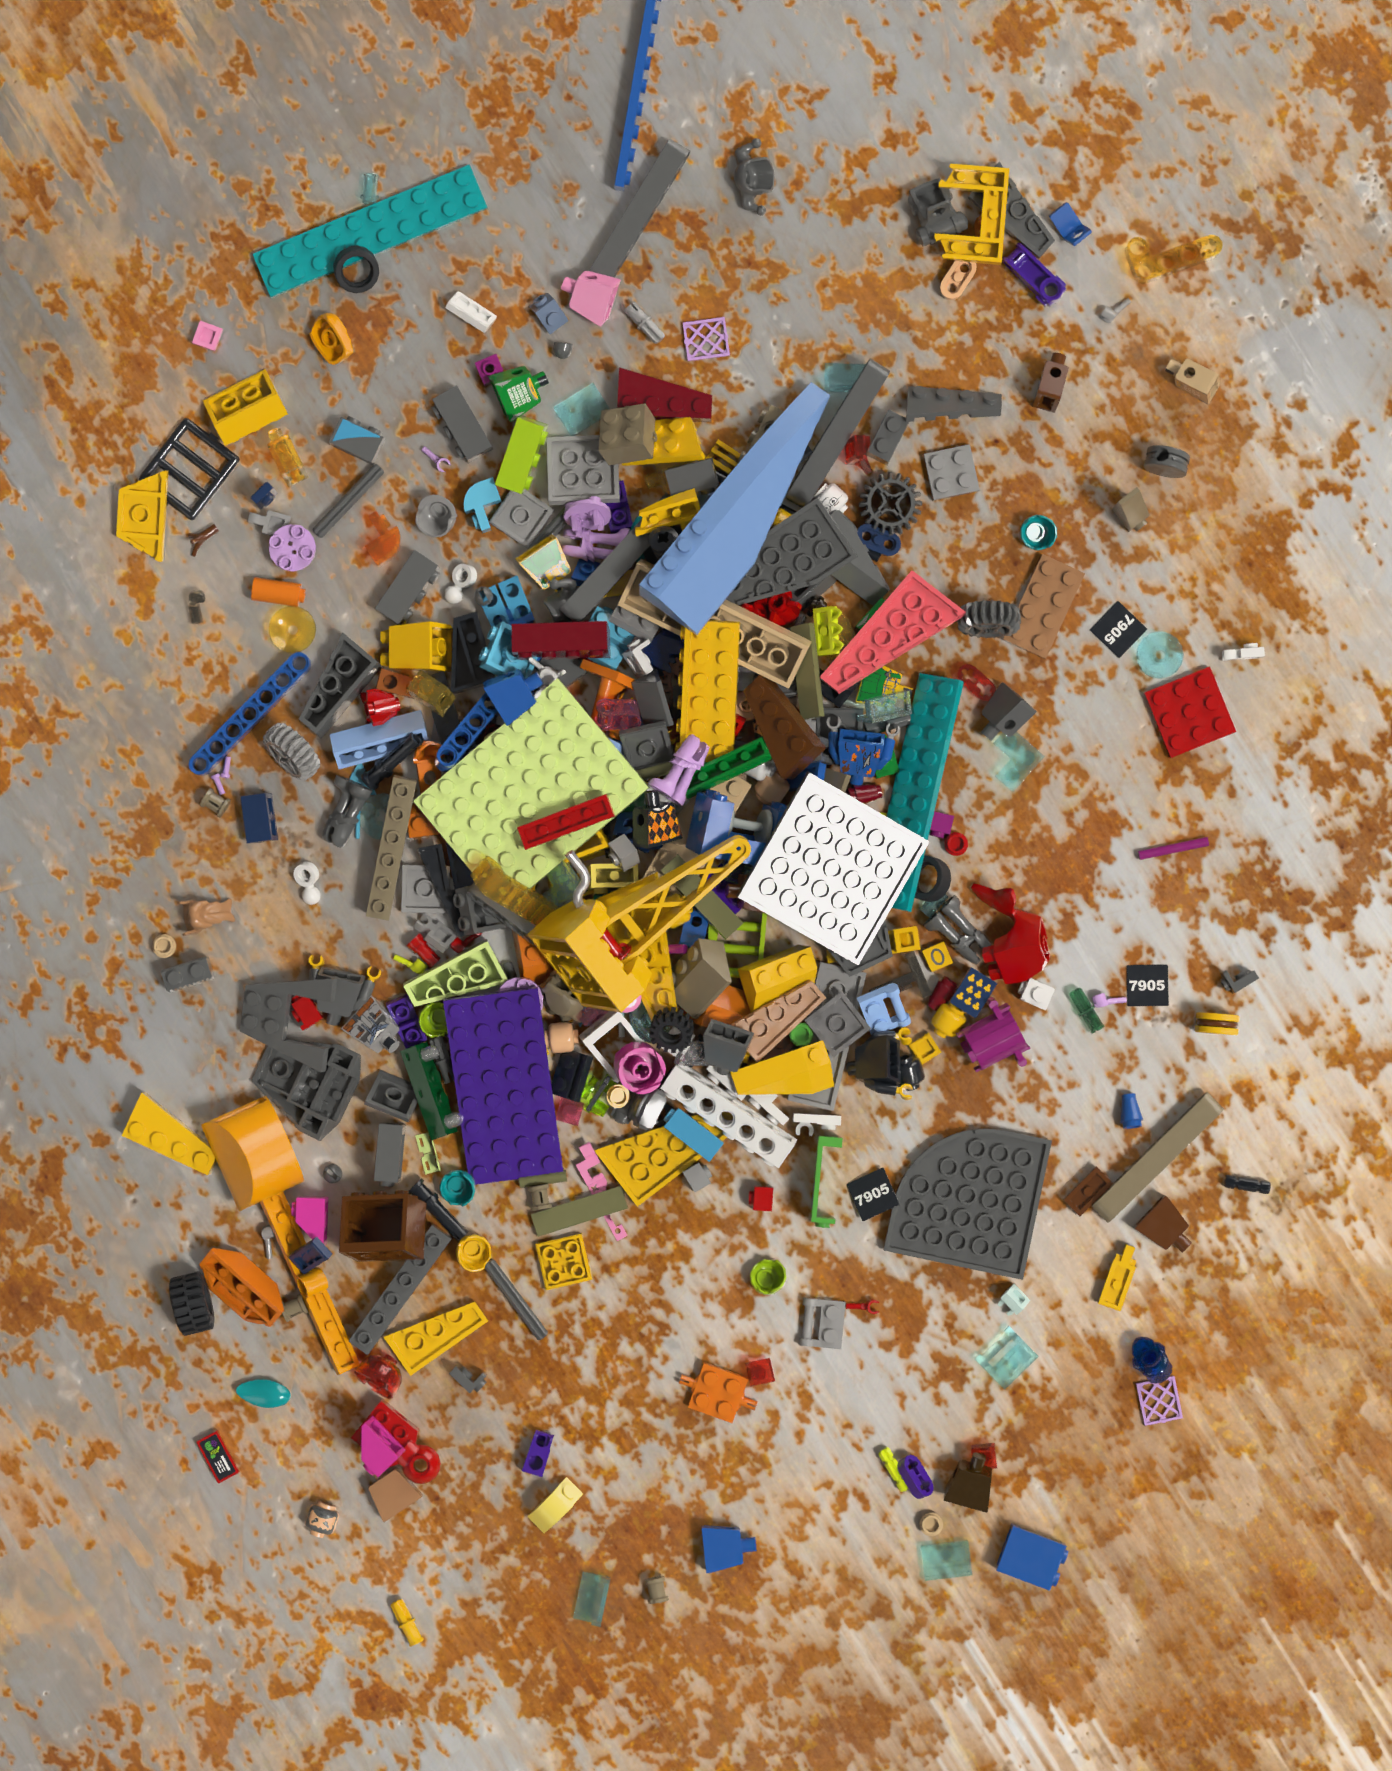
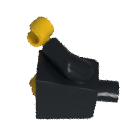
M904 1027L898 1033H895V1031L873 1033L864 1044L857 1046L855 1049V1061L848 1062L846 1065L848 1074L850 1076L856 1075L857 1080L864 1082L865 1087L877 1093L893 1096L900 1094L904 1100L912 1099L911 1095L903 1094L905 1089L913 1090L910 1084H903L901 1087H897V1084L901 1083L900 1043L902 1045H910L912 1043V1038L902 1037L903 1035H910V1030Z

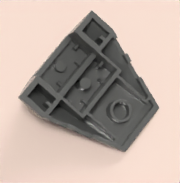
M298 1041L329 1048L326 1071L319 1072L267 1046L251 1081L280 1109L284 1116H287L300 1132L321 1141L340 1123L360 1081L361 1055L338 1044Z

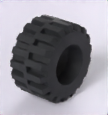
M198 1271L171 1278L169 1295L173 1314L180 1332L187 1336L213 1329L215 1322L214 1310L204 1276Z

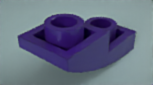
M623 480L619 481L620 503H605L611 511V519L609 521L611 534H616L623 528L631 529L633 524Z
M408 994L386 1003L391 1017L400 1028L398 1033L406 1049L428 1040L426 1034L420 1028L419 1018Z

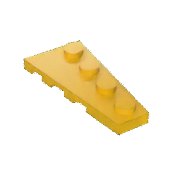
M474 1301L386 1335L384 1339L411 1376L489 1320Z

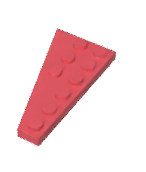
M911 571L824 671L820 679L840 694L961 619L966 612L914 571Z

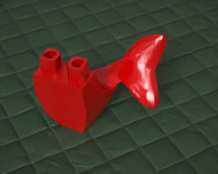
M973 884L971 889L981 901L1000 913L1009 916L1015 923L1006 935L994 939V945L982 948V957L985 963L997 962L996 964L989 965L988 971L991 980L1003 979L1005 984L1019 983L1030 979L1044 970L1050 960V952H1048L1046 940L1048 938L1042 917L1031 912L1015 909L1016 895L1012 888L994 890L980 884Z

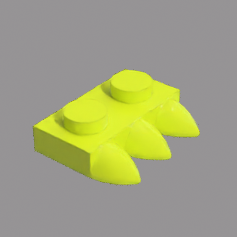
M837 606L813 609L818 656L840 654L839 651L844 646L839 640V634L843 628L838 624V618L842 611Z

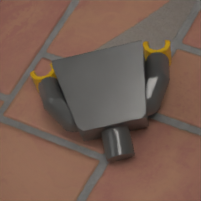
M311 955L309 963L312 969L309 970L308 980L337 978L335 1002L312 1000L317 1003L319 1011L327 1013L326 1023L338 1026L340 1025L341 1016L350 1017L352 1011H357L368 1001L375 987L374 981L379 979L381 970H379L376 977H372L369 973L372 968L370 966L366 973L368 979L365 980L363 975L322 967L324 965L322 955L320 956V962L313 964L314 956Z

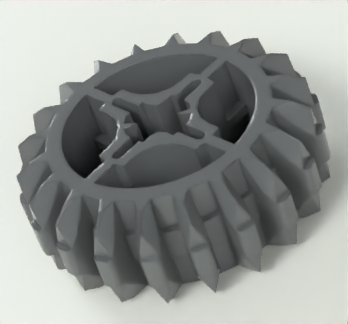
M888 472L886 480H884L882 473L879 474L878 479L880 482L878 483L874 478H871L870 482L873 487L865 485L864 489L868 494H860V498L866 500V502L859 503V507L866 508V510L860 512L861 517L869 516L864 523L869 524L873 521V529L880 526L882 527L881 533H884L885 529H889V535L894 534L895 528L898 534L901 535L903 533L901 526L910 530L911 526L908 521L914 524L918 521L912 515H921V510L915 508V506H922V501H915V498L920 497L921 493L912 492L917 486L915 483L910 487L907 486L910 480L909 477H906L904 482H901L900 473L897 474L896 480L892 479V472ZM896 486L902 489V491L892 495L882 487ZM877 492L882 505L873 512L871 498ZM908 496L910 510L905 517L902 514L899 503ZM886 499H890V501L891 499H897L894 505L895 509L891 510V507L890 509H884L887 503ZM884 514H892L898 519V522H884L879 517Z
M983 600L961 606V609L966 613L964 617L957 620L959 631L970 637L995 639L996 637L1003 638L1004 636L1017 633L1020 629L1021 614L1019 608L1009 602Z

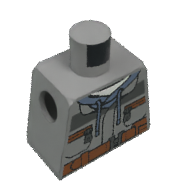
M372 995L341 1028L344 1032L376 1053H379L383 1048L392 1053L400 1044L394 1038L400 1029L384 1005Z

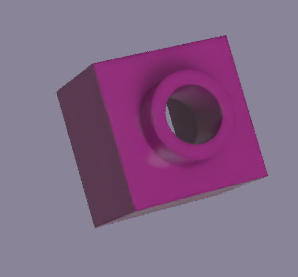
M497 354L475 362L484 387L491 385L488 376L503 372ZM488 365L494 366L492 373L486 372L485 369Z
M934 811L930 836L944 838V835H950L954 816Z

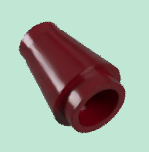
M852 784L851 787L846 788V794L863 804H867L882 798V789L880 784Z
M946 976L938 979L927 1005L937 1011L941 1004H947L952 999L959 985Z

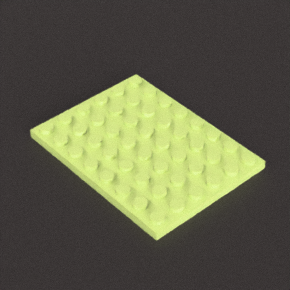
M559 678L541 692V695L536 699L537 702L510 725L507 726L504 723L414 800V803L480 883L508 906H511L562 863L569 851L573 850L575 852L615 817L528 850L524 848L517 827L604 794L608 795L614 814L617 816L649 789V786Z

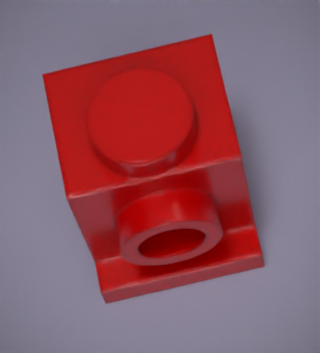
M295 996L291 999V1005L294 1008L291 1010V1013L298 1023L300 1021L303 1022V1025L300 1026L302 1031L307 1030L324 1019L311 998Z

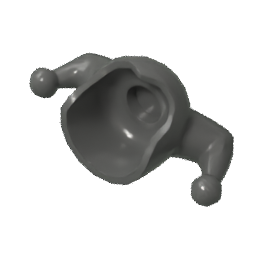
M755 138L751 143L735 150L737 167L734 173V181L740 190V200L743 209L757 212L758 215L763 216L766 213V208L762 205L757 206L754 203V198L756 195L772 192L774 188V170L772 163L767 157H750L749 153L751 150L761 146V140Z
M569 578L559 581L553 579L549 583L550 588L556 590L561 587V590L546 597L543 603L549 609L554 623L572 622L560 611V608L576 592V581Z

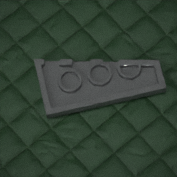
M998 162L995 166L1004 168L1000 162ZM1009 178L1004 230L1028 249L1037 259H1040L1054 243L1055 239L1040 218L1033 212L1026 198L1016 188L1014 181ZM972 192L968 199L982 210L983 193Z
M908 386L906 422H914V419L919 417H925V421L935 420L936 416H948L949 419H958V417L968 414L971 418L1001 416L1002 394Z

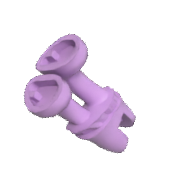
M582 528V536L578 537L572 529H564L563 537L580 540V547L561 545L563 553L570 557L585 561L589 559L593 563L595 558L605 560L613 550L593 547V544H606L617 547L629 534L630 528H623L616 534L591 532V529L586 530V528Z
M690 734L678 751L673 754L675 758L669 761L673 766L666 777L663 779L652 778L648 785L664 794L663 796L673 803L683 806L687 789L695 771H700L701 766L704 767L709 746L705 742H700V739L695 735Z

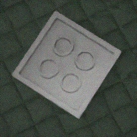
M600 435L547 437L549 505H565L568 502L586 500L591 496L599 497L603 503H620L618 464L609 466L600 454Z

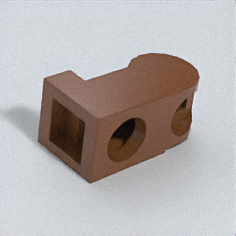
M381 668L375 689L418 700L422 681Z

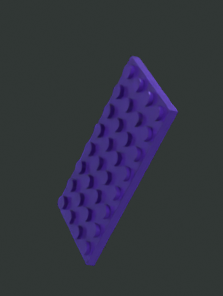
M538 987L443 999L467 1171L474 1179L475 1185L563 1172Z

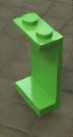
M818 1135L810 1215V1221L815 1222V1227L830 1228V1224H835L836 1219L834 1217L817 1216L823 1146L842 1148V1137Z

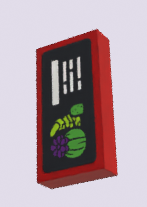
M218 1430L196 1441L218 1484L240 1472Z

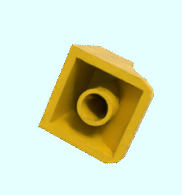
M428 621L389 626V629L380 632L382 644H389V653H382L380 656L381 665L399 670L451 671L453 628L450 624Z

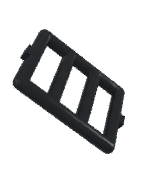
M184 418L141 473L139 481L152 476L158 467L164 471L167 470L170 476L199 497L198 501L190 509L167 491V506L170 504L189 520H195L237 466L240 458L218 441L219 438L214 434H208L193 421ZM187 429L228 460L220 472L179 441ZM173 448L214 479L206 490L165 460Z

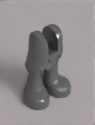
M336 775L334 784L341 790V795L333 813L329 815L326 821L322 838L326 842L333 843V845L342 848L347 843L355 825L359 822V819L356 817L365 802L370 798L373 790L358 782Z
M953 895L942 905L940 910L966 935H959L939 911L934 913L923 926L928 931L937 930L952 942L949 945L954 950L958 951L969 962L977 965L981 960L969 947L976 942L982 949L991 946V943L980 930H977L960 911L959 898Z

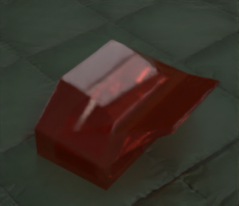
M854 435L849 438L845 445L846 465L858 466L866 475L873 472L866 454L870 445V436Z

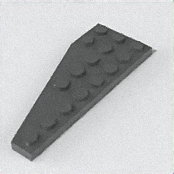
M818 497L768 531L755 564L726 600L736 605H742L818 584L857 558L858 555Z

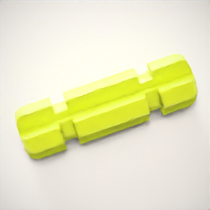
M890 1448L882 1449L878 1453L882 1462H885L884 1465L893 1480L897 1482L896 1485L901 1492L906 1491L908 1487L899 1474L896 1458L892 1457L893 1453Z

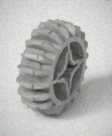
M277 723L263 736V743L269 751V755L275 759L274 761L280 767L285 769L286 773H290L292 777L306 781L320 768V759L314 752V748L309 745V742L303 736L294 731L292 727L284 723Z

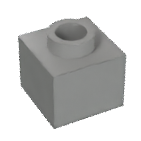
M625 834L608 843L611 852L608 856L615 866L619 865L624 872L640 863L637 849Z
M698 1162L683 1171L694 1193L711 1184L709 1178L712 1177V1174L706 1164L701 1166Z

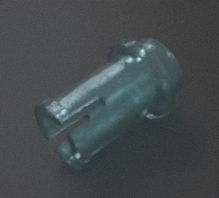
M373 173L364 174L363 194L360 196L363 199L362 203L372 205L379 200L377 195L379 175H374Z
M945 894L941 899L934 902L926 901L919 909L931 918L943 903H947L948 896Z

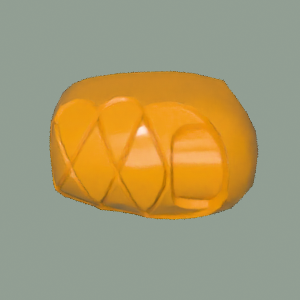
M333 313L320 315L315 320L309 334L324 359L329 364L336 365L346 360L353 353L351 339L337 315Z

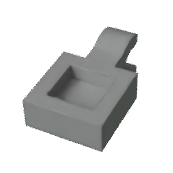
M270 510L267 511L266 516L250 512L248 523L263 526L262 534L273 536L274 532L279 528L289 525L291 516Z

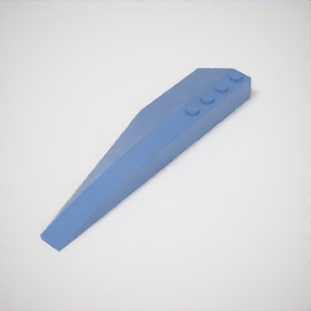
M812 382L800 393L731 471L639 584L640 596L695 635H698L755 564L768 531L776 518L777 511L795 476L796 469L804 456L806 447L830 398L828 393Z

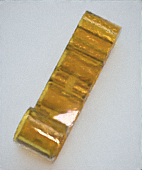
M1208 235L1152 256L1147 242L1141 237H1134L1125 247V256L1134 279L1138 283L1146 284L1216 258L1223 245L1218 236ZM1208 243H1210L1211 246H1216L1213 252L1211 249L1204 250L1202 254L1200 253V250L1206 248ZM1134 244L1141 246L1142 253L1139 255L1133 254L1130 246ZM1183 251H1192L1195 258L1191 261L1186 260L1183 257ZM1161 259H1170L1173 266L1169 269L1162 267ZM1139 267H1148L1151 273L1150 276L1144 277L1140 275Z
M485 856L471 873V877L478 889L485 896L536 926L551 912L559 908L549 899L505 874L502 867L489 856Z

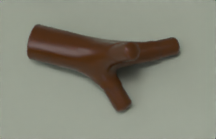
M215 524L200 533L188 534V538H193L190 540V543H195L191 554L193 557L196 556L198 549L207 539L219 532Z

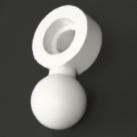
M459 564L454 568L452 573L454 585L446 588L444 592L445 600L450 604H457L462 600V589L472 587L477 579V572L473 566Z
M303 862L295 868L294 878L299 885L305 887L302 892L303 901L306 904L314 905L321 897L319 889L314 887V883L319 878V871L313 863Z

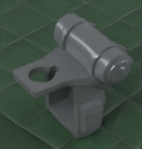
M940 178L909 190V206L913 215L918 216L921 227L916 229V239L923 247L935 244V233L954 235L968 229V219L961 211L956 212L952 206L953 197L950 190L938 187Z
M657 1088L647 1094H637L629 1091L630 1100L627 1105L622 1108L613 1107L614 1109L611 1113L612 1118L617 1123L629 1124L632 1120L634 1126L648 1130L652 1129L654 1125L664 1126L666 1122L663 1119L657 1120L662 1109H665L666 1116L674 1107L666 1103L665 1093Z

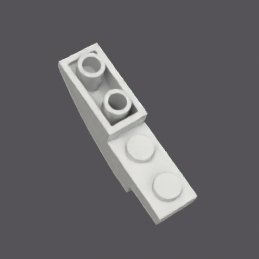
M709 1065L706 1068L709 1071L707 1076L716 1085L721 1082L727 1087L726 1092L742 1101L746 1095H737L730 1073L720 1075L716 1071L717 1066ZM777 1094L750 1095L751 1098L748 1101L758 1110L763 1107L768 1112L766 1117L775 1125L779 1122L784 1125L789 1120L772 1103L778 1096Z

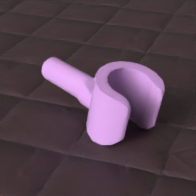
M425 446L422 448L421 451L436 463L438 471L445 472L439 467L441 461H445L451 466L448 459L439 458Z
M1104 993L1092 997L1094 1006L1097 1008L1127 1002L1126 997L1106 999Z

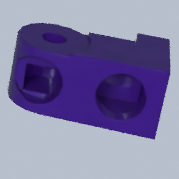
M540 1430L535 1431L522 1469L523 1472L543 1477L554 1437L553 1434Z

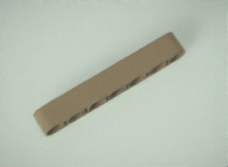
M1206 1092L1091 1207L1109 1223L1216 1119L1224 1108Z

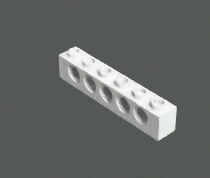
M680 1060L660 1088L668 1098L672 1100L677 1099L683 1103V1107L691 1113L696 1112L703 1117L705 1123L712 1127L717 1126L723 1130L722 1133L731 1140L736 1139L742 1143V1147L745 1150L760 1155L762 1160L769 1166L779 1168L797 1141L796 1138ZM690 1085L694 1093H686L682 1086ZM708 1098L712 1100L714 1106H705L702 1099ZM722 1112H730L733 1115V1119H724ZM749 1125L753 1132L745 1133L741 1126ZM768 1138L772 1141L773 1145L766 1147L762 1144L761 1139Z

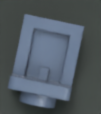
M549 293L538 296L534 299L533 304L529 306L549 334L569 321Z

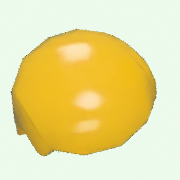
M477 1234L465 1236L456 1247V1260L463 1269L470 1272L482 1271L491 1259L490 1244L483 1236Z

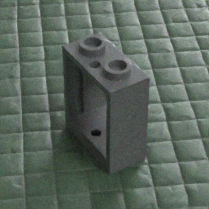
M379 1123L374 1181H379V1186L393 1187L395 1183L401 1181L406 1129L404 1124Z

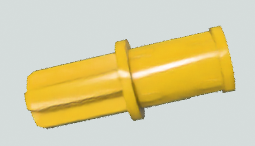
M398 1599L391 1604V1608L400 1624L398 1628H402L409 1646H414L423 1641L424 1639L414 1622L416 1619L415 1617L412 1618L404 1600Z

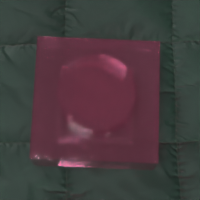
M586 1007L583 1010L584 1015L579 1020L584 1026H591L606 1014L608 1010Z
M561 1097L556 1120L578 1126L584 1103Z

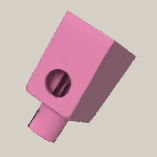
M584 271L577 281L566 276L561 290L572 294L569 303L571 309L601 327L609 318L621 280Z

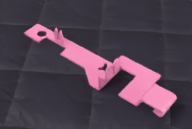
M590 1142L579 1147L586 1160L576 1166L593 1195L606 1191L607 1180L603 1173L594 1176L592 1179L587 1169L600 1163ZM595 1184H596V1187H597L599 1190H596V1191L593 1193V1189H592L591 1187H594ZM610 1214L604 1216L617 1241L628 1236L622 1224L616 1227ZM616 1228L621 1230L619 1234L615 1233Z

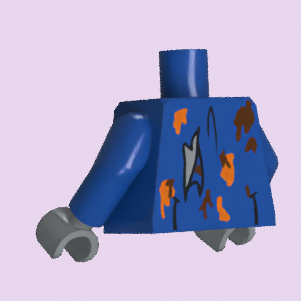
M838 716V725L833 727L830 724V717H828L826 722L830 728L828 733V752L835 764L840 766L841 773L851 776L849 780L851 784H863L864 777H874L876 770H881L891 760L895 745L894 736L900 732L899 725L896 727V732L891 734L888 731L890 723L886 724L885 732L887 738H885V734L848 729H840L839 733L838 728L842 723L841 718Z

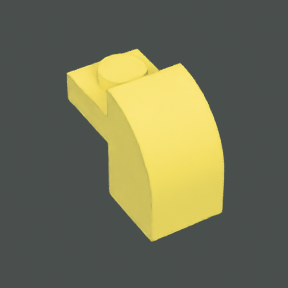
M566 1477L527 1517L545 1533L574 1506L583 1493Z

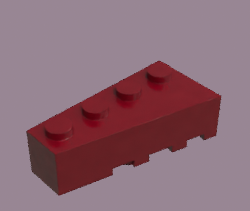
M619 367L617 408L646 404L655 420L691 417L693 422L711 423L712 395Z
M607 621L511 624L512 653L514 657H518V660H528L530 657H542V659L611 658L610 629Z

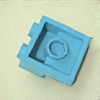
M597 606L588 622L607 621L610 629L611 658L588 659L616 671L623 659L622 653L629 649L627 645L636 636L609 622L614 612L611 608H600Z
M503 621L497 624L496 627L492 626L487 634V639L490 640L488 647H484L481 650L478 658L482 661L480 668L497 676L520 669L525 678L529 677L532 674L534 665L529 660H518V657L513 656L512 626Z

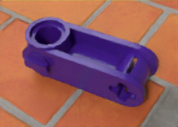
M1017 243L1015 245L1016 248L1007 257L1002 258V262L1036 295L1035 298L1044 307L1046 305L1050 307L1052 304L1057 303L1066 291V283L1057 275L1054 276L1021 243ZM1047 286H1053L1056 288L1057 294L1048 296L1044 289Z

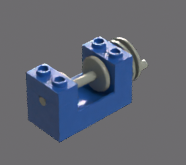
M706 789V793L697 792L685 847L700 855L732 836L741 835L748 840L751 846L750 855L742 863L754 865L787 808L786 804L772 802L771 805L763 804L762 811L757 821L754 822L734 818L735 803L727 800L728 796ZM733 827L754 831V836L731 831ZM731 853L719 854L715 858L729 861Z

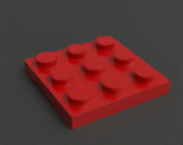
M1211 667L1144 693L1169 758L1236 732Z

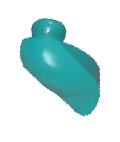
M270 1380L248 1381L242 1383L236 1389V1393L242 1399L263 1408L279 1407L285 1405L291 1399V1393L285 1386Z

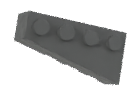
M343 632L335 651L333 650L329 658L328 665L324 672H322L314 692H312L299 717V720L320 738L327 733L382 668L372 656Z

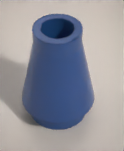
M1136 1094L1121 1095L1120 1123L1123 1124V1129L1142 1127L1141 1121H1143V1117L1136 1100Z

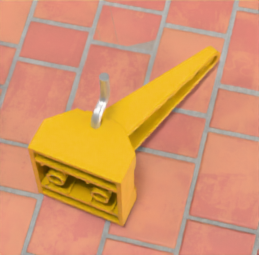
M732 836L607 908L599 900L582 899L584 892L590 884V874L575 852L571 850L565 856L581 877L579 885L574 890L573 901L551 912L527 935L583 1007L621 1013L646 990L652 975L648 968L647 960L640 954L750 855L751 846L744 836ZM731 853L730 859L724 867L711 868L717 855ZM707 863L705 868H699L703 864ZM715 873L709 879H707L708 874ZM702 874L698 887L684 899L665 901L672 884L686 875ZM662 891L658 902H646ZM662 907H673L658 919ZM656 908L649 927L643 932L629 915V912L633 909ZM619 918L634 936V939L627 944H618L607 930V927Z

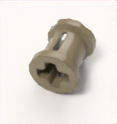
M210 788L203 797L200 806H206L217 813V817L221 818L231 800L228 798L225 800L215 794L214 790Z
M548 1184L528 1187L533 1202L532 1211L552 1208L547 1193Z
M301 1293L297 1295V1298L285 1303L282 1302L284 1307L282 1314L286 1322H289L292 1317L303 1312L305 1314L309 1313Z
M665 1576L651 1577L644 1580V1583L648 1586V1604L669 1600L665 1594L663 1582L665 1581Z

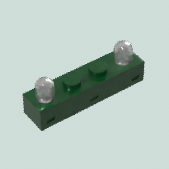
M425 1042L400 1051L431 1141L457 1132V1126L463 1123V1116L458 1112H451L448 1096L444 1092L441 1083V1075L436 1069L433 1060L439 1056V1048L435 1045L428 1046V1043Z

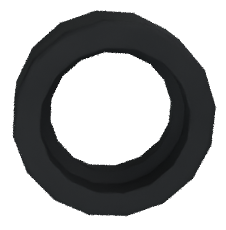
M349 246L340 251L335 258L333 265L334 275L339 285L346 291L363 293L371 289L377 282L379 265L373 253L367 248ZM359 256L368 261L370 273L361 282H350L343 275V265L349 258Z
M924 855L921 871L927 865L934 866L937 871V880L933 889L927 893L922 892L918 884L915 899L927 902L938 901L945 896L950 888L951 872L947 864L941 859Z

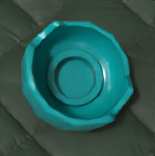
M1033 515L1022 523L1020 538L1025 546L1033 550L1039 551L1050 548L1057 538V527L1047 516Z
M452 1170L446 1173L441 1179L439 1186L441 1196L450 1205H461L462 1207L473 1200L476 1191L474 1179L469 1173L462 1170Z

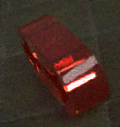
M966 664L959 668L957 679L964 681L963 686L978 700L983 702L989 701L996 691L993 682L971 664ZM971 669L973 671L972 677L976 682L973 683L970 679L964 681L962 679L964 676L962 670L969 671ZM978 682L983 687L987 685L991 687L989 690L990 696L984 695L982 697L980 695L981 689L977 686Z

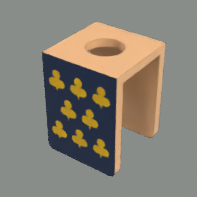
M970 967L949 1002L964 1011L968 1016L976 1018L998 983Z

